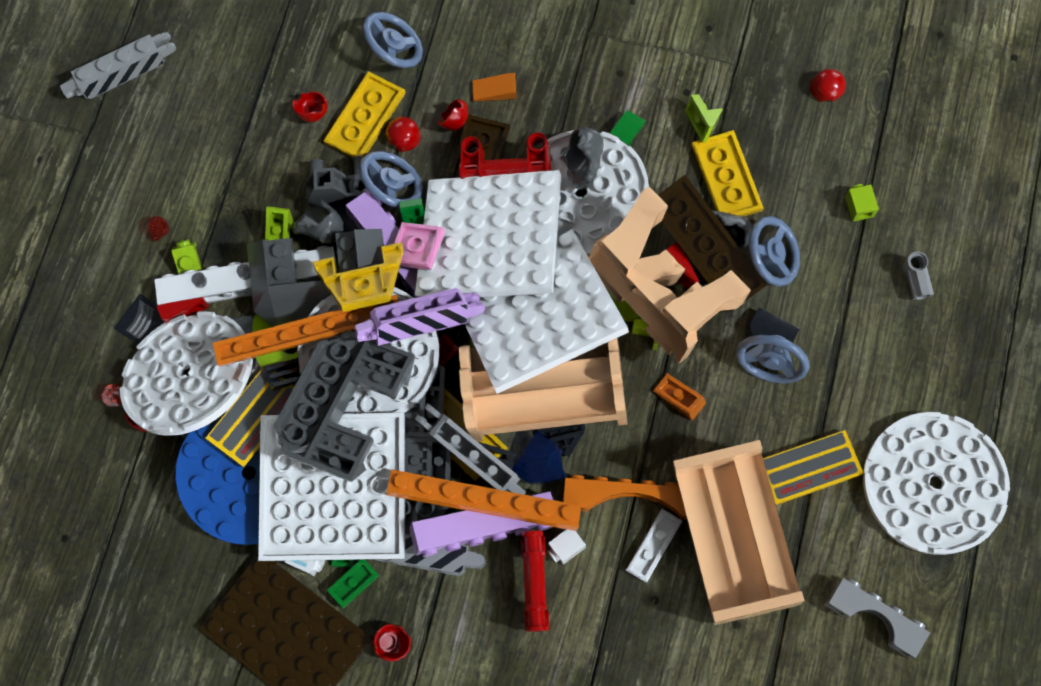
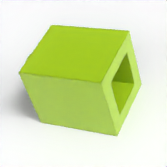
M863 184L852 186L845 196L852 222L873 218L879 210L872 185L864 186Z

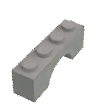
M843 578L839 580L827 599L825 606L845 619L851 617L856 612H869L878 616L887 627L889 634L888 646L908 659H915L930 632L924 629L925 625L913 618L909 620L903 616L904 612L896 606L885 605L881 602L882 598L871 591L866 593L860 589L861 585L853 579L847 578L846 580Z

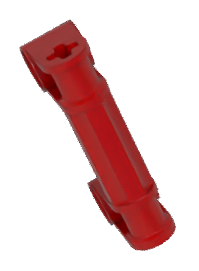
M539 132L531 134L527 139V158L485 160L484 149L476 137H466L461 143L460 179L474 176L483 177L551 171L550 146L545 135ZM543 143V146L541 148H534L535 145ZM477 147L476 151L469 153L471 148Z
M524 531L521 537V553L524 571L525 632L549 631L544 558H546L545 536L543 531Z

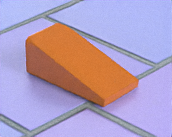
M515 73L473 80L474 102L517 99Z
M668 373L653 390L654 393L691 420L697 416L706 404L702 395Z

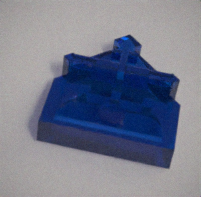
M536 431L512 471L532 485H542L550 481L564 480L566 473L563 471L561 458L563 451L558 448L556 443Z

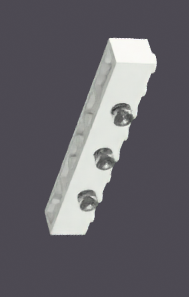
M320 246L317 250L296 251L294 259L297 283L321 280L315 271L313 261L333 257L336 272L339 273L338 259L334 247ZM232 262L224 267L210 266L202 271L188 270L181 275H163L161 278L155 279L157 305L203 297L207 303L251 296L249 262Z

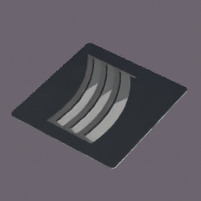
M140 294L114 329L139 345L147 335L165 322L156 307L157 304Z

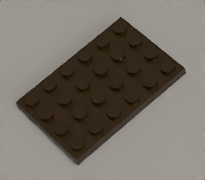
M258 553L199 629L270 686H338L373 638L276 562L258 561Z

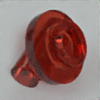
M153 216L148 219V229L151 233L152 241H159L161 237L168 234V223L162 217Z
M119 382L109 385L103 390L100 398L107 406L116 407L122 404L120 398V387L122 385Z

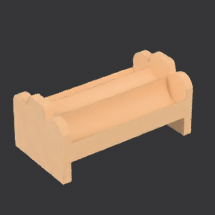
M618 338L498 394L476 348H470V345L459 347L461 367L459 375L464 422L468 433L476 441H483V435L613 420L618 421V426L628 425Z
M760 440L673 461L674 472L714 625L801 605L805 600L796 580L763 461Z

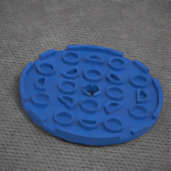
M223 413L205 427L190 432L183 442L176 464L177 491L187 514L195 524L209 535L233 544H259L260 448L245 466L253 467L256 471L255 477L247 480L242 476V470L244 469L242 466L205 439L225 413Z

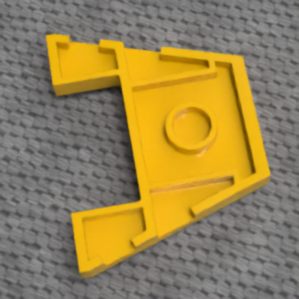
M402 242L381 247L384 260L382 264L341 273L336 272L333 257L313 261L315 271L343 312L387 303L391 300L404 252Z

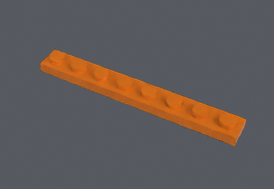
M397 294L392 295L390 302L346 312L338 309L214 342L212 344L217 365L221 367L335 337L348 331L354 332L355 325L370 319V312L374 308L399 302Z
M391 469L387 496L577 531L579 528L581 505Z

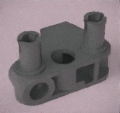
M365 156L353 158L354 175L348 176L334 167L323 168V160H310V175L306 181V204L315 206L322 199L330 206L347 205L367 191L359 173L361 159ZM359 188H365L362 191H358Z

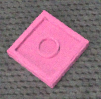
M402 222L394 244L402 242L404 250L400 266L432 270L445 234L444 228Z

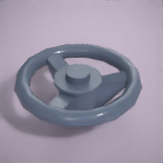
M374 12L364 19L362 31L365 41L378 58L400 68L414 67L421 61L423 54L421 40L414 29L404 20L386 12ZM380 20L390 22L396 25L403 32H405L408 35V37H403L398 31L394 29H385ZM414 46L415 54L411 59L396 58V54Z
M376 151L370 152L361 159L359 165L361 181L377 200L389 206L400 208V201L422 197V180L415 168L403 158L393 153ZM375 160L392 162L401 167L407 174L401 175L393 168L386 167L382 169ZM412 183L414 184L415 191L413 196L408 199L396 198L395 193Z
M774 216L761 217L753 225L749 235V252L752 263L758 274L767 283L778 287L789 285L797 276L800 267V251L797 239L783 220ZM766 225L775 226L776 228L764 241L758 244L761 229ZM783 235L789 244L791 252V265L789 269L784 264L786 251L781 242ZM769 271H771V272H773V273H775V274H777V275H779V276H781V277H780V278L775 277V276H773Z
M760 334L749 336L741 341L736 349L738 363L744 370L756 378L768 382L781 384L797 382L804 378L810 369L808 356L799 346L780 335ZM752 345H758V346L754 347L753 349H751L750 351L746 352V349L749 348L750 346H752ZM789 352L794 354L800 361L801 366L796 372ZM759 361L761 365L768 369L781 370L784 375L763 371L752 365L751 362Z

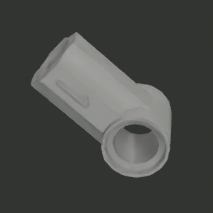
M922 252L911 253L902 264V270L907 275L913 300H921L934 295L927 269L928 258ZM911 261H916L920 268H914L911 265Z

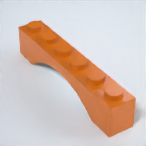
M570 475V478H565L564 502L581 505V511L587 512L594 506L610 499L639 497L662 504L673 511L680 519L687 520L678 483L667 482L665 486L655 485L654 481L644 480L641 481V484L632 483L630 479H618L617 482L608 481L606 477H594V480H587L582 475Z

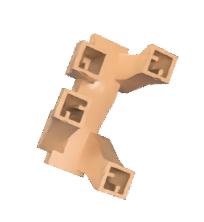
M647 187L642 191L619 227L609 235L605 234L594 243L589 259L605 288L619 303L625 300L648 324L645 331L668 355L673 352L679 364L689 356L697 343L696 332L719 311L740 307L751 290L732 270L706 286L702 287L696 282L680 297H677L670 289L664 287L675 285L685 269L667 250H664L659 255L640 258L651 229L662 221L668 207L650 187Z

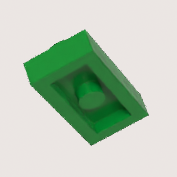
M360 559L327 591L345 609L380 575L365 559Z

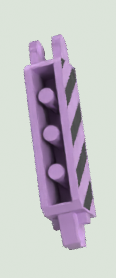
M453 288L374 308L370 312L369 320L355 325V336L358 342L376 340L379 346L468 323V318L484 313L486 308L480 302L479 294L475 292L462 294L461 290Z

